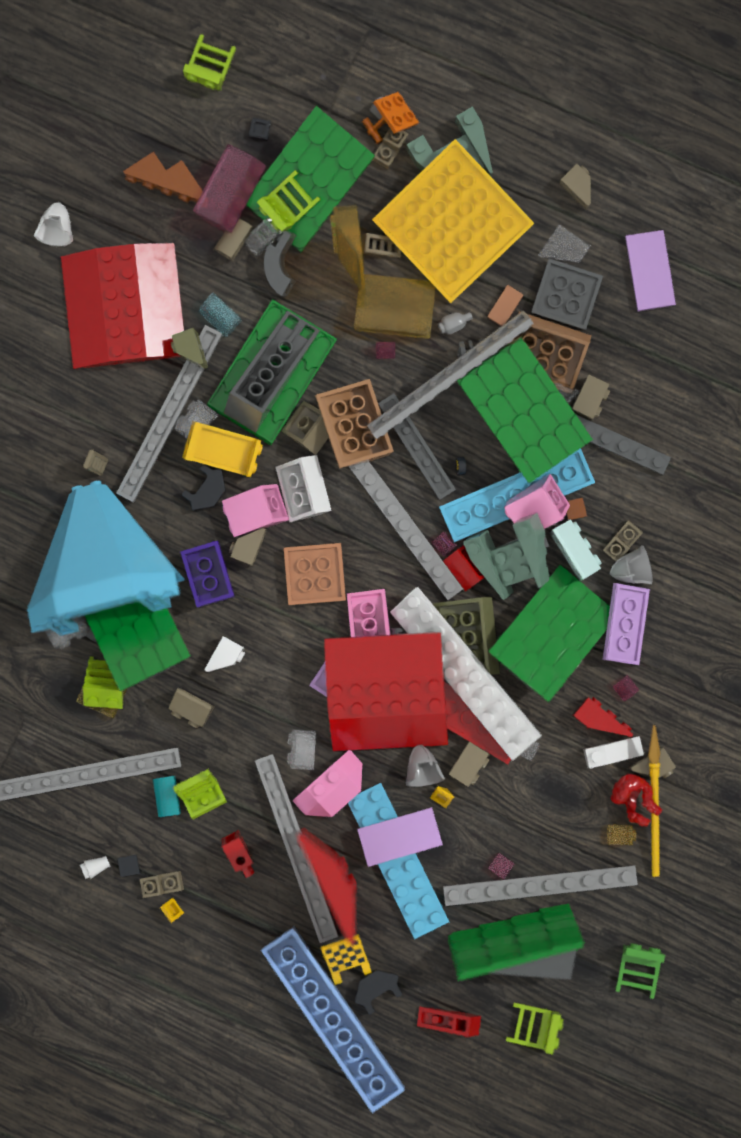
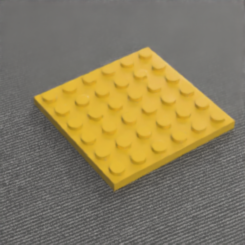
M456 139L372 219L450 303L534 224Z

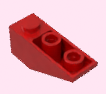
M587 697L572 715L587 728L633 736L630 732L632 728L624 722L620 724L615 720L617 716L610 710L604 711L600 707L602 704L594 697L592 699Z

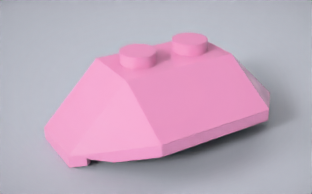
M348 750L301 792L293 802L304 815L333 817L361 792L362 762L351 750Z

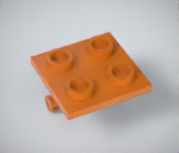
M398 92L373 102L382 115V118L375 125L371 123L368 117L362 121L368 130V135L373 137L376 144L383 140L377 130L385 123L388 124L394 134L419 123Z

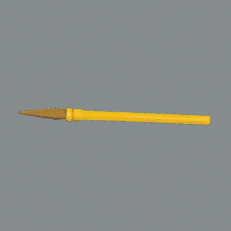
M653 725L648 756L653 790L652 799L659 806V759L661 753L656 727ZM651 813L652 876L658 877L660 876L659 815L656 816Z

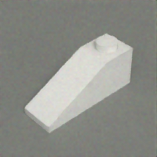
M640 736L583 749L587 768H594L644 755Z

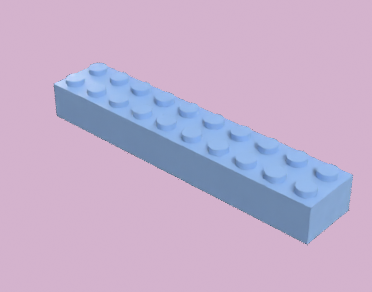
M295 926L264 946L261 950L372 1113L405 1090L404 1085Z

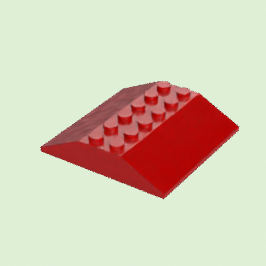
M174 243L120 245L95 248L61 256L73 369L181 357L174 353L171 342H173L172 335L184 331Z
M441 632L325 638L326 688L333 751L416 747L417 745H448Z
M302 828L297 834V838L351 946L354 944L355 892L357 882L352 873L348 874V864L344 856L340 857L331 847L306 828Z

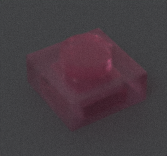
M498 852L488 869L502 879H505L515 863Z

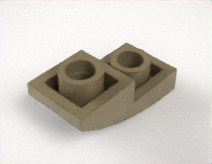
M390 128L375 152L373 161L389 169L403 146L408 133L400 131L394 134Z
M628 520L603 551L617 561L625 555L643 531Z
M181 871L140 879L143 898L184 890Z

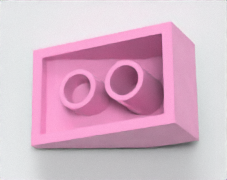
M385 589L347 594L351 637L391 635Z

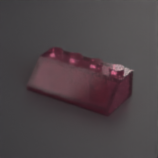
M227 144L193 212L217 229L232 233L266 165L254 156Z

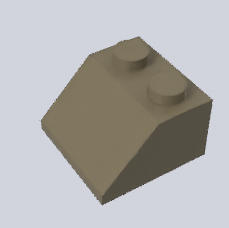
M305 401L302 402L282 429L284 434L315 455L329 438L320 410Z
M178 688L168 709L172 710L171 714L179 719L182 716L189 720L188 724L198 729L199 726L204 727L214 706Z

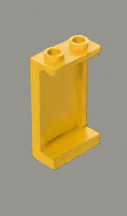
M192 421L182 458L251 477L256 472L257 463L255 461L257 455L261 454L262 444L261 440Z

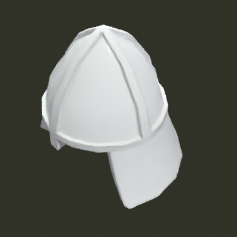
M59 202L53 203L44 212L34 234L37 240L52 246H66L73 241L71 222L64 205Z

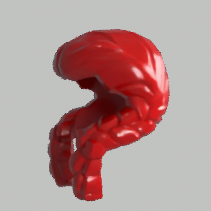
M626 774L613 786L611 801L615 804L626 805L628 818L631 823L635 822L640 826L647 827L651 820L635 812L640 791L642 790L643 792L642 806L646 807L649 812L658 816L662 812V808L652 799V786L645 779L633 774Z

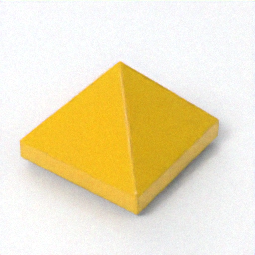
M438 786L430 798L447 808L454 796L447 788Z
M171 898L160 907L171 923L184 914L174 898Z

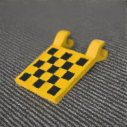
M359 935L355 936L354 944L351 946L348 940L344 939L321 947L335 985L342 983L341 971L359 965L362 966L364 975L372 973Z

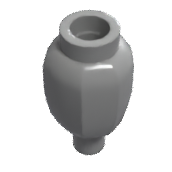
M470 312L464 315L453 313L443 317L441 322L438 323V328L441 334H452L464 328L466 322L472 320L473 317Z

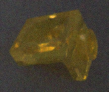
M608 824L607 844L632 845L633 841H636V829H633L632 825Z

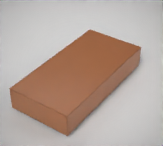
M507 285L487 318L502 327L507 323L522 299L523 294Z

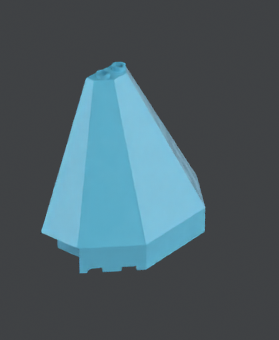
M93 481L90 485L84 487H72V492L68 496L27 609L32 633L51 629L60 636L79 631L78 624L70 619L72 617L137 600L152 612L170 608L169 597L179 595L177 582L184 581L185 579L106 484H101V481Z

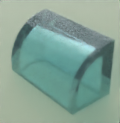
M214 293L205 300L199 309V313L226 338L242 322L241 318Z

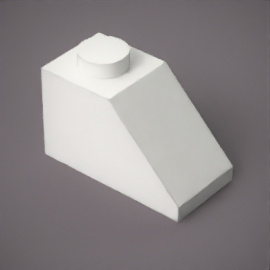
M223 636L205 671L211 672L235 665L236 662L240 663L245 655V652H243L244 647Z

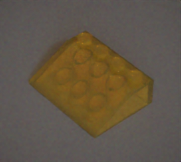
M357 205L334 207V215H330L334 253H338L339 261L362 292H366Z
M360 274L354 330L430 338L435 286L427 280Z

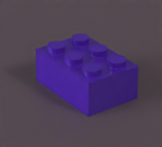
M218 541L181 551L197 608L235 597Z

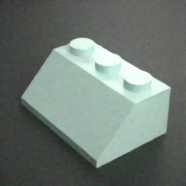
M569 520L553 529L550 534L578 580L582 581L601 569L599 566L601 561L596 554L592 555L589 550L591 545L586 538L582 539L579 534L581 529L578 524Z

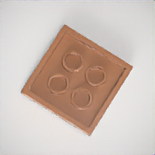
M341 543L284 548L288 605L346 601Z

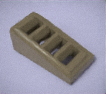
M370 233L363 234L361 253L401 258V250L396 245L394 252H391L393 241L388 236ZM370 240H372V242H371V249H369V241H370ZM377 240H379V250H376ZM385 241H387V249H386V251H384V243H385Z
M89 450L83 467L89 472L102 476L108 459L96 451Z

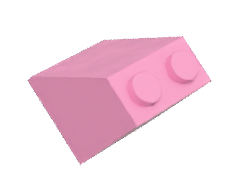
M548 474L508 500L504 508L506 516L512 519L513 523L523 517L538 513L545 529L563 520L570 504L551 474Z
M277 484L259 486L222 501L223 512L228 518L229 530L234 537L244 536L261 528L265 529L289 520Z

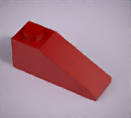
M419 1007L417 1026L467 1037L478 1036L481 1016L464 1012Z

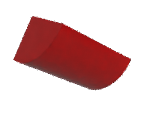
M464 545L443 560L465 592L485 578L470 560Z

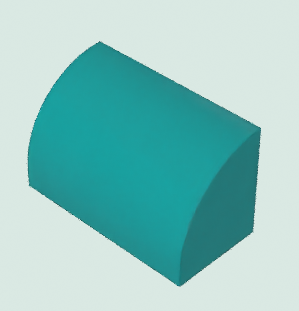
M175 775L152 779L158 817L181 814L179 796L173 789L177 785Z

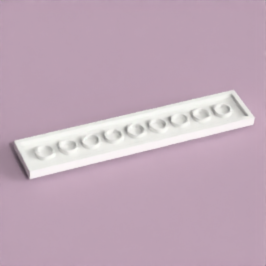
M418 587L409 593L390 612L408 634L441 632L444 678L512 760L516 759L541 737V734Z

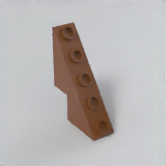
M152 152L123 171L126 176L125 180L128 182L136 183L137 181L143 183V186L148 189H160L161 193L165 195H177L180 200L197 202V206L205 209L211 206L209 200L182 160L165 170L155 153Z

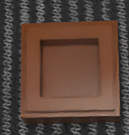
M583 498L568 501L570 504L566 512L568 521L587 517Z

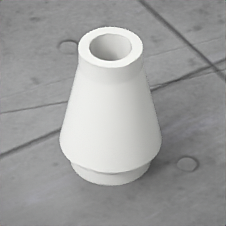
M104 856L102 858L86 860L83 864H80L85 879L89 877L93 878L110 867L107 857Z

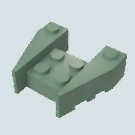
M472 106L456 116L455 122L463 136L456 140L492 177L493 171L483 124ZM422 135L408 143L406 150L416 167L423 171L449 144L433 152Z
M538 513L523 517L512 524L518 540L495 547L488 530L472 535L463 541L470 560L503 600L514 592L512 584L534 577L538 588H540L549 581V572L546 566L547 550L544 544L545 530Z

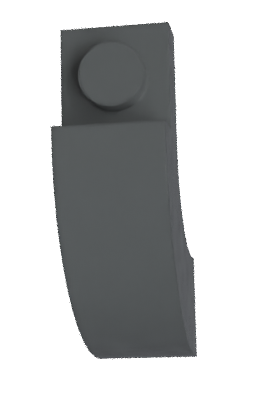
M291 231L282 232L277 238V245L269 243L264 256V270L271 287L281 296H288L296 282V279L289 275L285 267L286 253L297 236Z

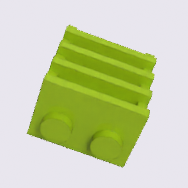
M200 34L190 63L184 66V76L191 82H197L210 89L221 91V86L225 80L227 70H229L236 47L232 46L230 53L202 43L204 35ZM202 48L227 58V61L224 63L199 54V49ZM197 58L224 68L222 74L194 64L195 59Z
M296 170L268 196L262 197L257 201L260 211L265 216L268 215L270 217L272 225L277 230H289L321 200L319 197L312 200L294 179L298 174ZM288 182L295 187L309 204L306 208L302 206L285 186ZM280 190L299 209L300 213L297 216L278 195Z
M90 657L83 685L84 706L122 709L123 691L120 692L107 662L94 660V657Z
M208 769L173 788L175 793L184 801L192 819L227 802L217 779Z
M514 1002L513 1007L520 1008L514 1038L506 1037V1041L544 1049L545 1053L553 1054L554 1049L557 1050L559 1038H556L557 1032L563 1026V1019H561L560 1013ZM526 1009L531 1010V1015L524 1041L519 1040L518 1037L524 1010ZM536 1012H540L543 1015L537 1043L530 1042L534 1018Z

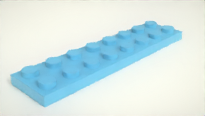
M581 448L530 484L521 473H518L440 506V511L453 541H459L509 520L504 508L507 501L548 474H551L564 496L594 484V478Z
M381 783L358 793L348 802L360 828L398 817ZM416 853L378 864L414 939L449 922Z

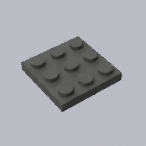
M548 259L531 314L585 331L603 276Z

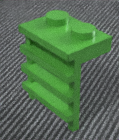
M630 943V946L624 945L615 991L620 992L621 984L651 990L650 998L654 999L661 962L664 963L665 955L658 948L649 947L648 950L641 948L642 945ZM625 962L655 967L654 974L625 969ZM623 973L653 979L652 986L622 980Z

